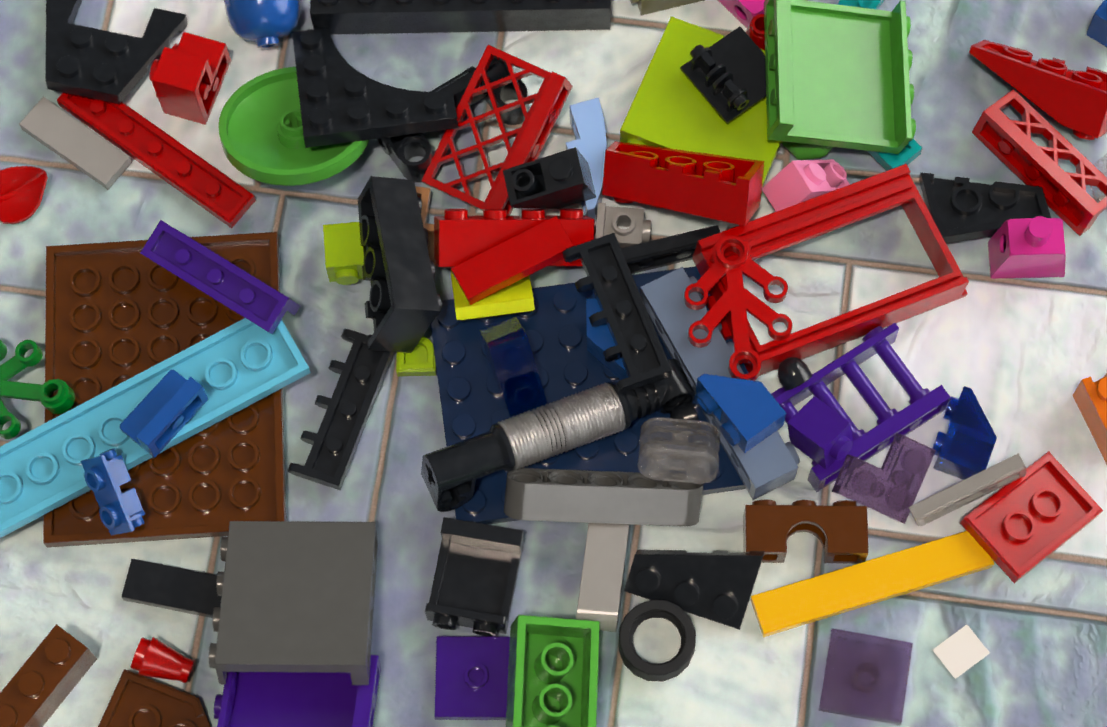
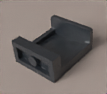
M444 517L441 528L442 541L429 603H426L425 608L427 620L433 621V626L445 630H456L458 625L473 628V633L485 637H496L497 632L507 634L524 545L523 531Z

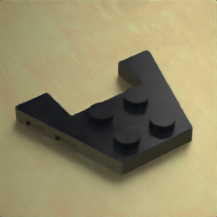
M46 0L45 81L47 89L120 104L148 72L147 66L154 58L162 54L164 47H170L169 41L177 32L182 33L188 24L186 14L154 8L142 38L73 24L82 0Z

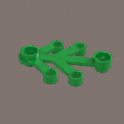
M0 340L1 361L7 354V346ZM24 340L20 342L15 349V356L0 365V397L39 401L53 414L67 412L75 402V393L63 380H48L43 385L8 381L26 367L37 365L43 356L41 348L34 341ZM33 349V353L29 357L24 358L25 353ZM58 390L56 396L50 398L52 393ZM0 398V436L4 439H12L20 432L21 423L8 411ZM12 421L8 429L2 430L6 422Z

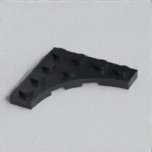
M329 27L292 32L305 148L458 128L453 91H412L380 83L357 71L341 56L331 38Z

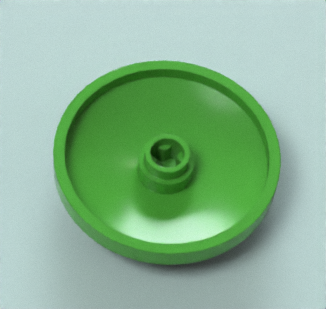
M296 67L273 70L246 82L227 100L219 118L218 127L221 145L229 162L244 175L273 185H304L330 178L353 164L364 152L369 140L305 148Z

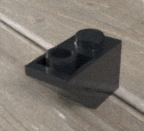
M576 147L503 170L512 208L561 209L596 198L589 164Z

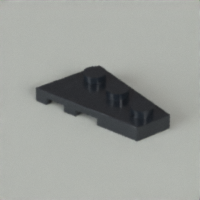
M920 172L919 182L925 205L946 244L992 237L1002 224L1009 219L1034 218L1037 216L1051 218L1042 187L997 181L992 185L969 182L970 178L955 177L954 180L934 178V174Z
M637 550L624 591L649 600H666L680 606L685 612L740 630L765 551H750V553H728V551L687 553L686 550Z

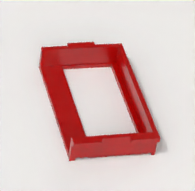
M907 164L752 220L746 226L739 225L698 240L692 259L702 277L714 263L712 259L713 246L724 236L735 235L746 240L752 251L751 259L756 260L884 211L902 206L939 278L794 332L783 341L773 340L760 345L748 321L751 349L759 354L762 362L759 376L778 369L780 363L787 358L805 359L862 337L878 326L885 328L893 323L901 322L966 297L968 293L965 288L969 281L967 277L964 278L909 175L910 170ZM729 251L724 255L729 261H735L739 258L738 254L733 251ZM726 275L709 291L708 309H711L727 290ZM729 312L721 321L722 330L720 332L725 341L731 338L733 340ZM744 363L748 373L752 371L751 366Z

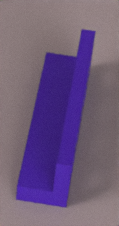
M162 220L159 221L140 254L271 334L274 333L286 311L295 316L300 308V305Z

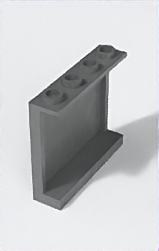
M230 521L228 537L221 538L220 546L221 561H225V570L217 574V595L222 596L221 607H214L213 631L218 632L217 643H210L209 667L216 669L219 684H226L227 672L350 673L352 685H369L378 552L375 522Z

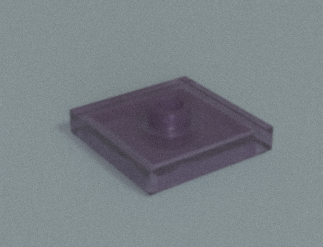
M832 628L818 711L900 726L903 717L913 643Z

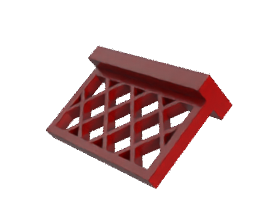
M487 45L456 108L458 128L445 131L421 181L482 211L483 209L507 210V216H510L513 208L510 205L503 170L538 159L573 86L562 75L553 71L550 73L502 50ZM493 57L506 62L510 76L490 83L487 69ZM513 66L522 69L523 71L515 73ZM530 75L544 79L538 93L523 97L518 80ZM482 80H484L485 85L479 87ZM513 82L518 100L498 107L493 90ZM488 92L494 110L474 117L470 107L473 98ZM532 103V105H531V107H530V109H529V111H528L526 105ZM521 107L525 117L522 126L507 132L501 114ZM467 113L468 120L463 121L465 114ZM496 117L502 135L482 142L476 124ZM471 126L477 144L457 151L453 140L457 131ZM516 137L511 145L510 139ZM504 141L508 151L505 161L490 167L485 148ZM450 147L452 154L446 155ZM479 151L485 169L465 176L460 158ZM455 161L459 179L446 184L434 179L442 164ZM499 171L496 179H494L493 173ZM488 176L491 189L485 202L472 197L468 182ZM462 185L464 192L455 189V187Z

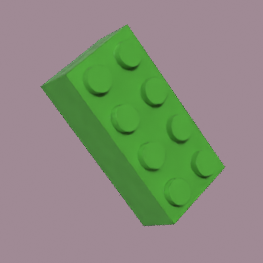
M518 615L510 626L506 727H596L600 621Z

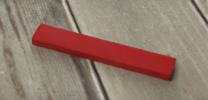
M62 93L57 99L59 106L230 228L234 227L256 201L252 193L123 102L116 104L68 93Z

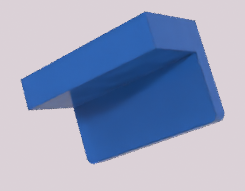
M170 370L119 427L124 434L155 458L205 404L208 397L203 386L191 376L186 380L175 370Z

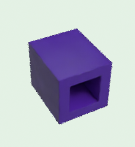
M816 396L787 422L790 443L825 469L835 460L840 461L846 457L852 448L851 422Z

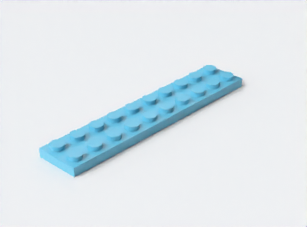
M244 318L0 447V538L90 491L91 489L86 484L84 478L85 471L81 463L82 460L100 456V453L115 448L117 455L122 454L125 466L129 470L152 458L148 452L124 434L119 426L170 370H175L186 380L191 376L203 386L208 400L161 452L310 374L309 366L283 321H280L274 333L271 334Z

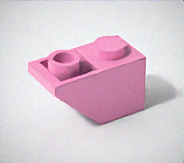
M834 159L791 161L762 188V191L777 212L850 185L847 180L846 171Z

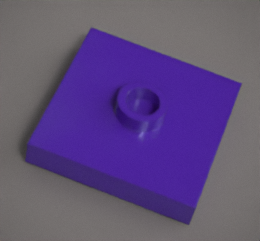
M437 636L435 720H506L510 637Z

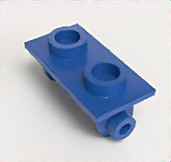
M115 448L100 453V456L82 460L86 484L95 495L100 508L101 521L108 528L110 535L132 532L135 527L144 524L142 516L145 515V511L142 508L135 488L124 492L120 489V485L131 481L122 454L117 455Z

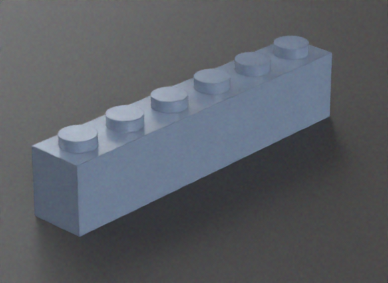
M680 267L641 286L640 295L653 326L672 359L679 361L695 392L697 378L703 374L731 377L728 366L730 357L734 353V344L731 341L726 343L720 332L722 330L721 322L714 329L712 340L706 347L698 348L689 342L688 331L690 325L700 321L709 310H707L706 306L700 310H692L686 306L684 302L685 290L690 284L696 283L697 279L694 276L689 278L684 268ZM692 292L689 295V298L694 302L701 301L703 297L700 292ZM697 329L693 332L694 337L697 339H704L708 335L703 329ZM738 365V366H737L738 371H739L740 373L744 374V372H743V370L741 369L740 365ZM702 410L752 500L795 479L798 470L797 464L800 463L799 456L790 442L784 443L778 430L744 453L738 444L732 446L724 438L720 431L722 424L714 414L707 415Z

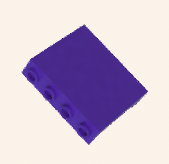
M371 655L369 685H352L350 673L227 672L223 694H217L214 702L213 715L214 719H218L217 727H373L381 674L379 655Z

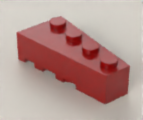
M614 141L605 150L602 195L613 197L614 201L621 203L637 202L657 208H665L746 226L760 207L765 161Z

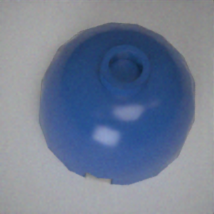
M224 0L226 16L230 27L242 39L257 41L258 48L280 45L279 38L289 35L297 26L300 17V0Z

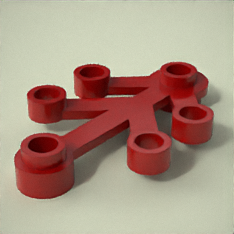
M728 235L720 238L713 246L712 259L714 263L696 283L690 284L685 290L684 302L686 306L692 310H700L708 302V292L726 274L727 290L700 321L690 325L688 339L695 347H706L712 340L714 329L730 312L734 353L729 360V374L732 378L754 381L760 374L762 362L759 354L751 349L747 311L766 325L769 336L777 341H783L790 336L792 321L787 315L778 314L745 289L742 274L763 288L765 299L771 303H780L786 298L788 285L783 278L771 275L751 259L752 251L746 240L739 236ZM729 251H733L738 254L739 258L735 261H729L724 255ZM771 285H778L782 288L783 292L773 295L769 292L768 288ZM692 292H700L704 298L701 301L694 302L689 298V295ZM782 322L787 326V330L785 332H777L773 329V324ZM697 329H703L708 335L704 339H697L694 337L693 332ZM746 363L751 366L752 371L748 374H742L738 371L737 366Z

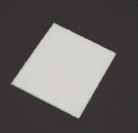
M968 625L962 627L932 650L955 679L990 654Z

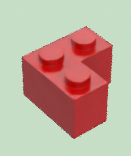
M183 32L179 44H174L172 49L164 47L160 59L153 61L149 74V79L152 81L163 113L206 125L231 62L226 43Z

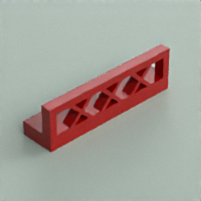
M1014 89L983 111L972 133L1026 185L1042 187L1047 205L1079 236L1089 230L1099 214L1107 209V177ZM1008 105L1013 106L1022 115V121L1010 120L1002 110ZM1031 133L1042 134L1049 141V147L1038 146L1031 140ZM1058 159L1069 160L1076 166V173L1065 172L1058 165ZM1086 185L1097 186L1106 197L1097 203L1086 192Z

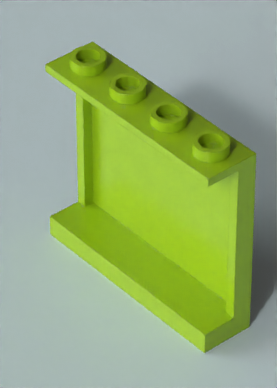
M671 16L620 129V142L765 161L763 188L782 141L767 140L766 97L727 124L680 69L681 66L693 59L690 52L696 46L701 44L704 48L710 47L725 36Z

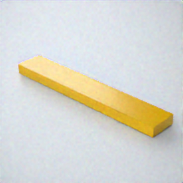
M964 531L751 596L750 600L762 635L766 637L992 568L994 562L969 532Z

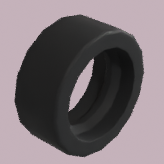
M649 600L636 605L625 615L619 628L618 650L624 665L634 675L647 681L663 682L677 677L688 667L693 657L696 631L691 618L680 606L666 600ZM650 618H663L672 622L681 636V647L677 655L672 660L663 664H651L642 660L633 646V635L636 628L643 621Z

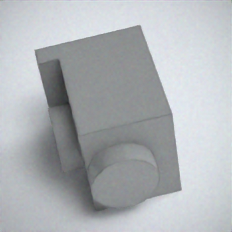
M598 203L595 239L615 233L620 248L650 241L651 220H644V209L606 206V203ZM618 226L629 227V228H627V229H620Z

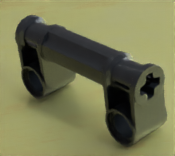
M493 57L487 69L490 83L510 76L506 62ZM473 66L469 67L464 72L430 92L453 91L455 108H457L476 68ZM521 79L518 80L523 97H528L526 85ZM482 80L479 87L485 85L484 80ZM513 82L493 90L498 107L507 105L504 103L506 100H518ZM488 92L475 96L470 104L471 106L484 98L492 110H494ZM521 107L501 114L503 122L508 125H517L525 120ZM424 133L376 139L407 180L422 182L421 180L433 158L430 143L423 135ZM414 156L424 157L421 161L418 162L408 161L411 157Z

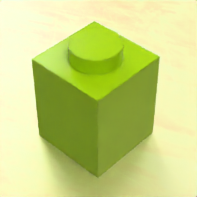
M359 222L323 225L325 265L329 282H336L341 285L357 283L359 279H363L362 266L364 265L366 246H361Z

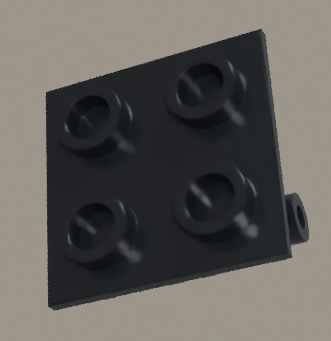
M738 27L710 47L704 48L701 44L696 46L690 52L693 59L680 67L681 71L727 124L766 97L765 54L741 27Z

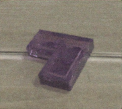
M896 433L881 469L855 456L847 455L832 492L905 524L910 513L909 507L913 505L936 450L905 435Z

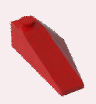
M982 40L971 45L969 51L971 55L1062 126L1073 129L1075 136L1094 140L1107 133V72L1087 67L1086 72L1070 70L1065 65L1064 60L1057 58L1032 60L1033 54L1029 51L988 40Z

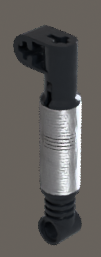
M668 359L672 369L671 377L625 393L618 392L616 382H604L600 386L597 385L596 387L589 388V390L586 389L578 394L575 393L567 398L564 397V399L557 400L556 402L553 401V403L541 406V408L537 407L536 410H528L527 413H520L516 417L513 416L504 421H498L491 425L488 432L423 455L421 475L437 510L446 512L467 503L474 495L475 482L478 478L502 469L512 472L521 469V467H528L532 463L535 464L536 462L543 461V459H549L550 456L554 457V455L568 452L573 448L580 447V445L583 446L602 437H608L613 433H619L629 428L632 421L636 420L637 417L642 418L646 414H653L655 411L669 414L680 403L689 400L693 401L695 392L677 359Z

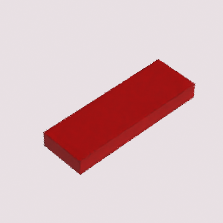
M554 216L451 268L468 303L472 305L563 259V251L574 247L557 216Z

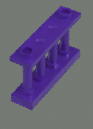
M896 323L885 329L882 326L874 328L863 337V343L812 374V377L803 384L788 391H785L782 387L771 394L786 412V423L798 412L794 406L812 394L851 422L853 445L846 457L840 461L835 460L827 469L814 460L812 461L811 465L813 467L810 470L808 481L816 492L946 410L951 397L944 387L940 385L931 392L928 388L923 389L892 348L891 344L895 342L899 331ZM875 354L879 355L911 398L908 401L910 405L900 412L896 409H890L859 367L861 363ZM846 374L878 418L876 421L878 426L867 433L863 429L858 430L826 386Z

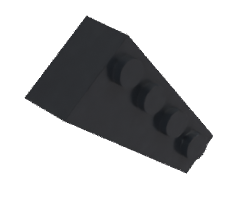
M371 176L358 197L361 246H368L364 256V265L362 266L363 280L370 281L371 283L370 301L365 302L366 318L373 319L374 326L373 335L367 336L368 350L412 353L441 311V297L436 293L434 283L435 266L429 258L427 248L428 231L423 227L421 217L422 201L417 196L414 180Z

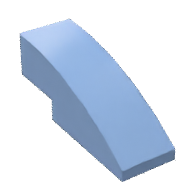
M599 97L570 105V124L576 140L566 142V150L576 147L589 164L596 198L580 203L584 215L593 218L594 223L597 219L598 203H602L605 150L607 149L605 121Z

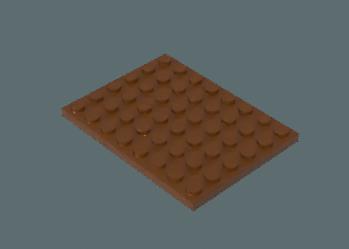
M277 232L190 237L280 292L279 237ZM148 240L46 246L45 382L60 379L72 388L75 393V402L69 410L245 317L140 254ZM283 388L159 453L155 458L152 457L127 470L131 481L120 485V489L124 492L135 488L142 508L145 511V515L142 516L145 523L135 527L134 531L110 535L108 528L101 521L99 505L93 491L90 490L44 515V545L48 548L228 536L230 521H286ZM58 390L53 392L50 398L56 396ZM45 408V423L61 414H53Z

